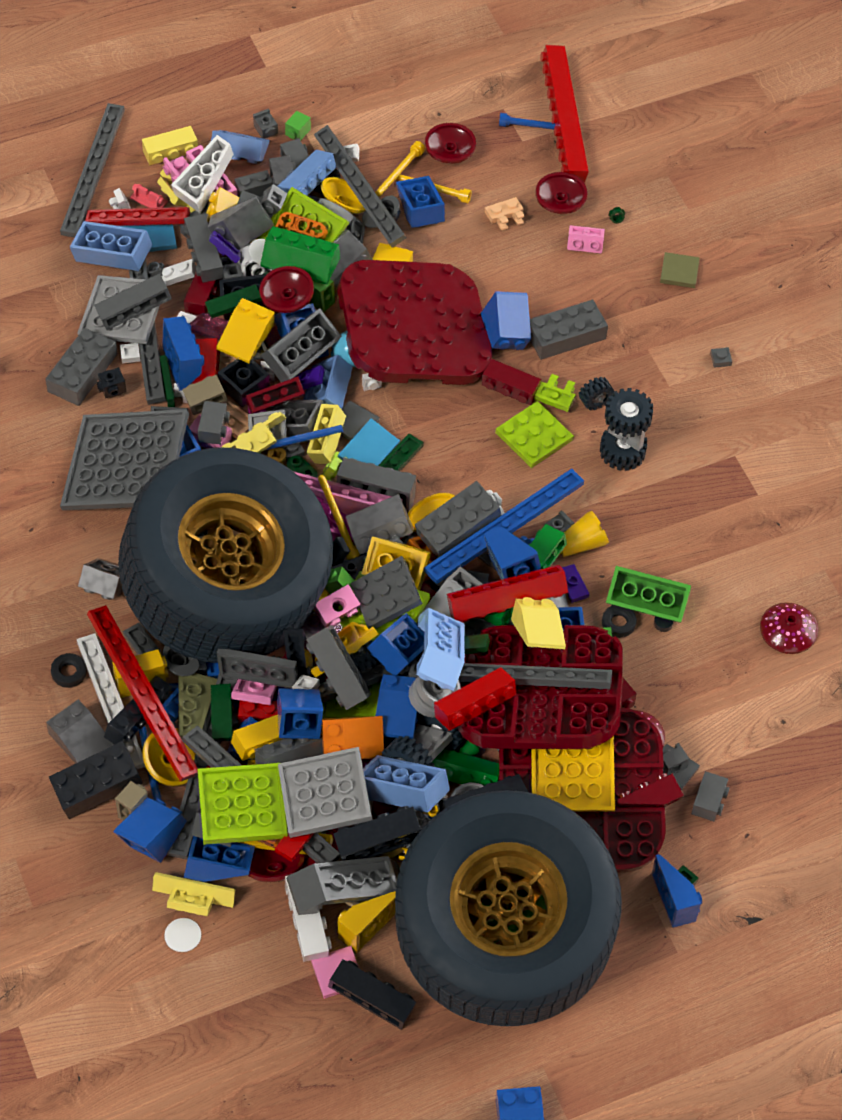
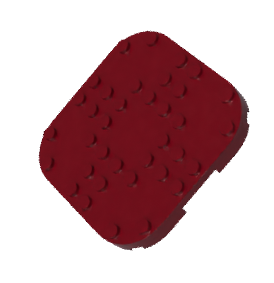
M360 260L350 264L342 273L337 288L340 309H343L348 332L346 341L349 355L359 370L362 368L365 372L369 373L368 377L388 383H408L409 379L441 380L442 384L466 385L479 380L492 359V349L480 314L482 306L478 289L474 281L466 273L451 264L386 260Z
M514 625L493 626L481 630V634H479H489L490 642L487 652L464 654V663L612 670L610 689L516 685L515 696L458 726L461 735L474 745L484 749H592L612 738L620 726L623 648L619 639L616 636H610L608 630L589 625H565L563 634L566 647L565 649L528 647ZM470 682L460 683L461 688L470 684Z
M621 708L620 726L614 735L615 812H575L601 838L613 859L617 872H632L650 864L655 859V856L659 854L666 834L665 807H618L616 804L617 800L620 799V794L626 791L632 793L638 790L637 787L645 782L649 784L655 782V778L663 774L664 767L663 744L657 727L644 714L628 708ZM499 749V781L505 777L519 774L528 792L532 793L531 749Z

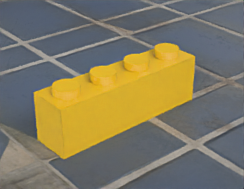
M278 715L233 731L231 743L242 761L254 759L255 749L284 739L279 738Z

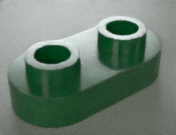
M292 456L287 460V467L293 472L305 475L311 474L310 476L318 478L317 471L303 457Z

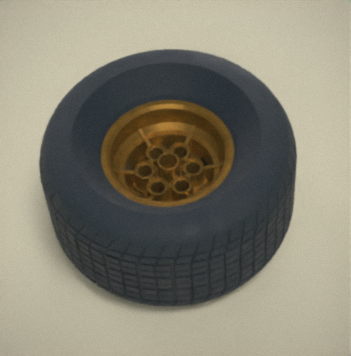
M228 447L209 448L191 452L171 461L168 465L158 470V473L156 472L143 486L135 499L121 539L118 566L126 600L136 618H138L139 622L150 634L165 646L187 657L218 663V649H230L266 656L285 645L284 629L303 628L328 582L333 560V541L327 516L319 500L308 485L292 470L270 457L250 450ZM207 530V535L204 537H196L201 532ZM232 530H235V531L239 532L240 534H237L236 536H234ZM256 552L258 553L259 564L254 562L253 555ZM240 561L245 562L247 565L241 564ZM207 563L212 564L214 567H209ZM225 571H229L232 575L226 574Z
M502 790L481 793L460 800L441 811L423 827L411 843V846H409L405 859L402 861L396 883V931L402 955H404V960L421 987L439 1004L459 1016L487 1025L522 1026L533 1024L558 1015L573 1006L586 995L604 971L620 925L622 897L619 877L613 859L601 838L584 819L571 809L552 799L528 792ZM508 873L517 874L525 878L517 883H513ZM486 879L487 889L485 891H473L482 880ZM504 884L507 890L500 892L496 889V886ZM525 890L528 895L526 897H519L517 891ZM541 895L544 897L547 911L535 904ZM483 899H490L492 904L484 906L481 904V901ZM524 910H530L533 912L534 915L530 918L524 917L522 912ZM468 914L478 918L474 927ZM489 919H495L498 924L495 927H490L486 922ZM514 924L519 930L512 933L507 927ZM528 932L537 933L530 940L527 939ZM500 940L502 945L495 944L494 942Z

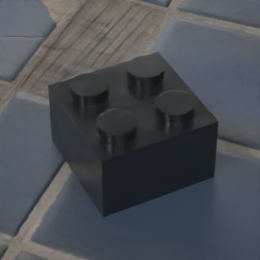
M236 359L218 372V379L223 390L242 408L247 405L246 395L270 387V374L253 359L250 363Z

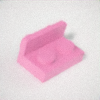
M183 156L171 162L167 157L163 159V170L167 176L170 175L172 182L189 166Z
M570 225L567 249L602 253L605 229Z

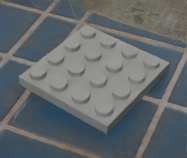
M98 275L77 334L79 335L84 328H87L114 341L147 344L160 305L114 328L106 330L94 305L145 281V279Z
M359 747L278 764L290 838L372 820Z

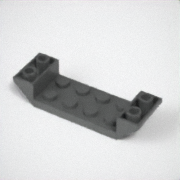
M389 856L315 863L287 876L286 879L298 915L318 913L323 905L365 901L396 891L400 867Z

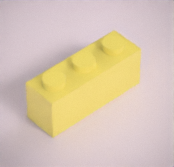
M191 126L142 139L143 152L149 165L164 162L163 159L166 157L168 160L185 156L187 151L198 146V140Z
M321 404L313 431L338 425L343 427L346 415L339 405ZM341 433L310 440L307 454L315 464H328L331 462Z

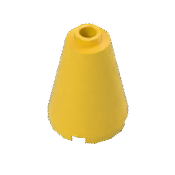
M593 511L587 512L564 532L567 545L560 553L563 557L609 544L607 535L602 530L601 523Z

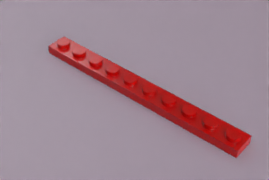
M105 605L89 610L87 613L88 618L179 781L197 776L198 768L108 607Z

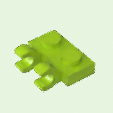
M551 374L547 383L541 382L534 400L568 412L575 400L576 394H573L575 382L568 380L563 390L556 387L559 376Z
M338 451L335 452L331 462L323 469L322 475L328 481H332L331 478L336 477L342 460L338 458Z

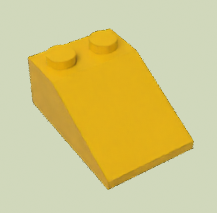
M242 298L234 309L216 350L250 363L274 326L275 312Z
M372 536L362 574L367 575L403 556L417 590H420L425 577L424 567L429 563L431 552Z
M396 891L353 905L348 911L344 910L338 917V938L348 947L351 946L352 950L357 954L395 915Z

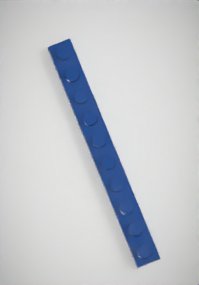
M570 469L425 566L424 572L435 584H438L453 574L459 567L465 566L487 551L484 533L501 526L510 533L515 532L583 486L584 480L573 469Z

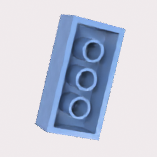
M83 221L70 245V249L76 262L139 271L152 247V242L147 230Z
M379 755L363 768L368 799L370 801L400 807H414V810L428 813L450 790L446 769Z

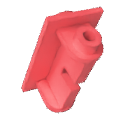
M134 184L132 187L134 193L130 196V199L148 208H163L168 203V200L163 198L162 195L148 191L141 184Z

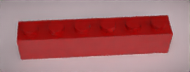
M555 565L446 595L451 617L457 621L466 622L470 618H481L489 613L504 612L508 608L514 607L516 598L523 599L528 597L533 600H542L550 597H561L563 594L568 593L565 571L560 565Z

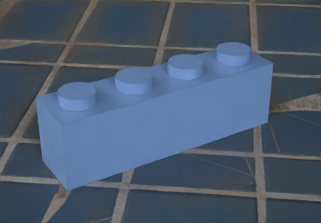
M315 150L277 187L286 193L293 187L307 196L336 168L333 153Z

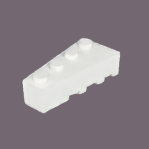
M216 135L171 184L174 194L200 214L234 155L231 145Z
M285 876V892L288 895L290 911L293 910V923L295 929L298 930L297 938L303 962L328 957L329 949H332L330 937H326L324 929H327L325 917H321L320 911L315 914L298 915L286 879L287 876Z

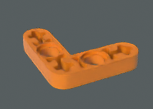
M290 212L282 213L275 226L322 240L328 234L327 228L322 223ZM285 219H286V220H288V219L291 220L290 223H289V222L285 223L284 221H285ZM302 222H307L305 230L299 229V225ZM312 227L316 230L321 229L322 233L317 234L315 231L312 230Z

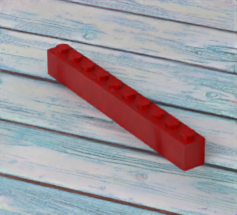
M545 45L544 51L541 52L540 60L543 62V74L546 76L545 86L548 87L547 98L550 99L549 110L552 111V124H555L554 136L557 137L556 148L559 149V162L562 164L561 172L573 174L585 183L589 170L565 46Z

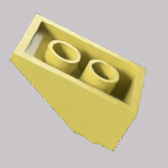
M516 598L511 621L528 647L565 649L566 644L560 614L554 602L549 599Z

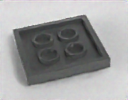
M403 556L351 583L355 596L361 604L360 609L368 629L371 627L376 629L423 604Z

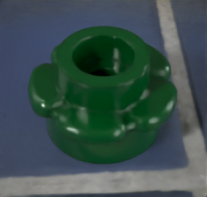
M620 207L613 208L608 213L609 219L613 223H621L625 218V210Z

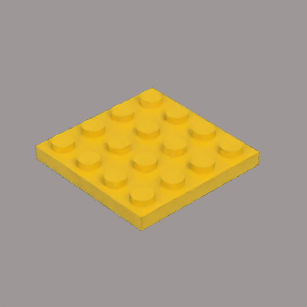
M614 736L592 749H531L533 794L552 799L573 812H615Z

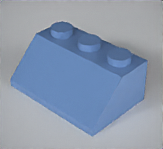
M214 130L211 138L212 141L218 135L231 145L234 154L231 159L241 160V158H245L247 162L257 164V161H263L270 142L269 139L224 130Z
M337 354L312 366V368L321 365L324 368L323 383L306 389L303 400H322L324 404L339 405L342 410L353 366Z

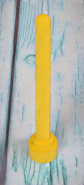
M415 141L412 144L410 153L376 190L375 193L378 197L387 190L415 157L421 156L425 152L426 148L423 143Z
M400 174L395 180L403 181L414 178ZM434 184L438 192L458 197L463 203L468 204L471 199L472 190L464 188L459 191Z
M319 475L318 481L340 534L351 551L346 558L351 560L359 557L358 549L353 545L324 475Z

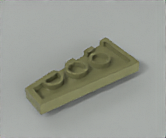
M197 673L190 676L178 675V734L181 739L197 725L203 730L211 703V685H216V678Z

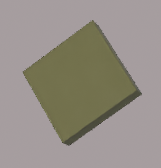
M665 252L660 283L695 288L700 257Z

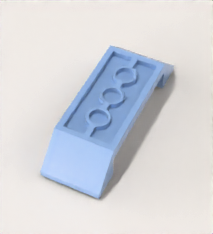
M428 608L418 617V627L425 632L424 653L417 664L416 675L425 681L438 684L443 689L454 691L464 665V623Z

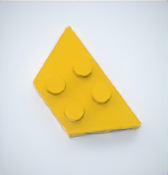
M351 622L337 632L349 654L357 652L362 645L379 634L374 627L368 629L366 625ZM318 666L311 669V673L315 677L323 673L319 670Z

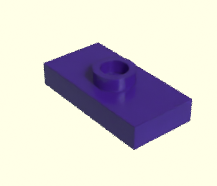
M216 231L210 234L209 241L217 247V251L220 254L228 256L235 263L240 260L241 252Z
M321 365L298 373L295 376L299 377L303 390L323 383L324 368Z
M575 564L562 567L565 571L568 587L567 595L571 603L589 598V592Z

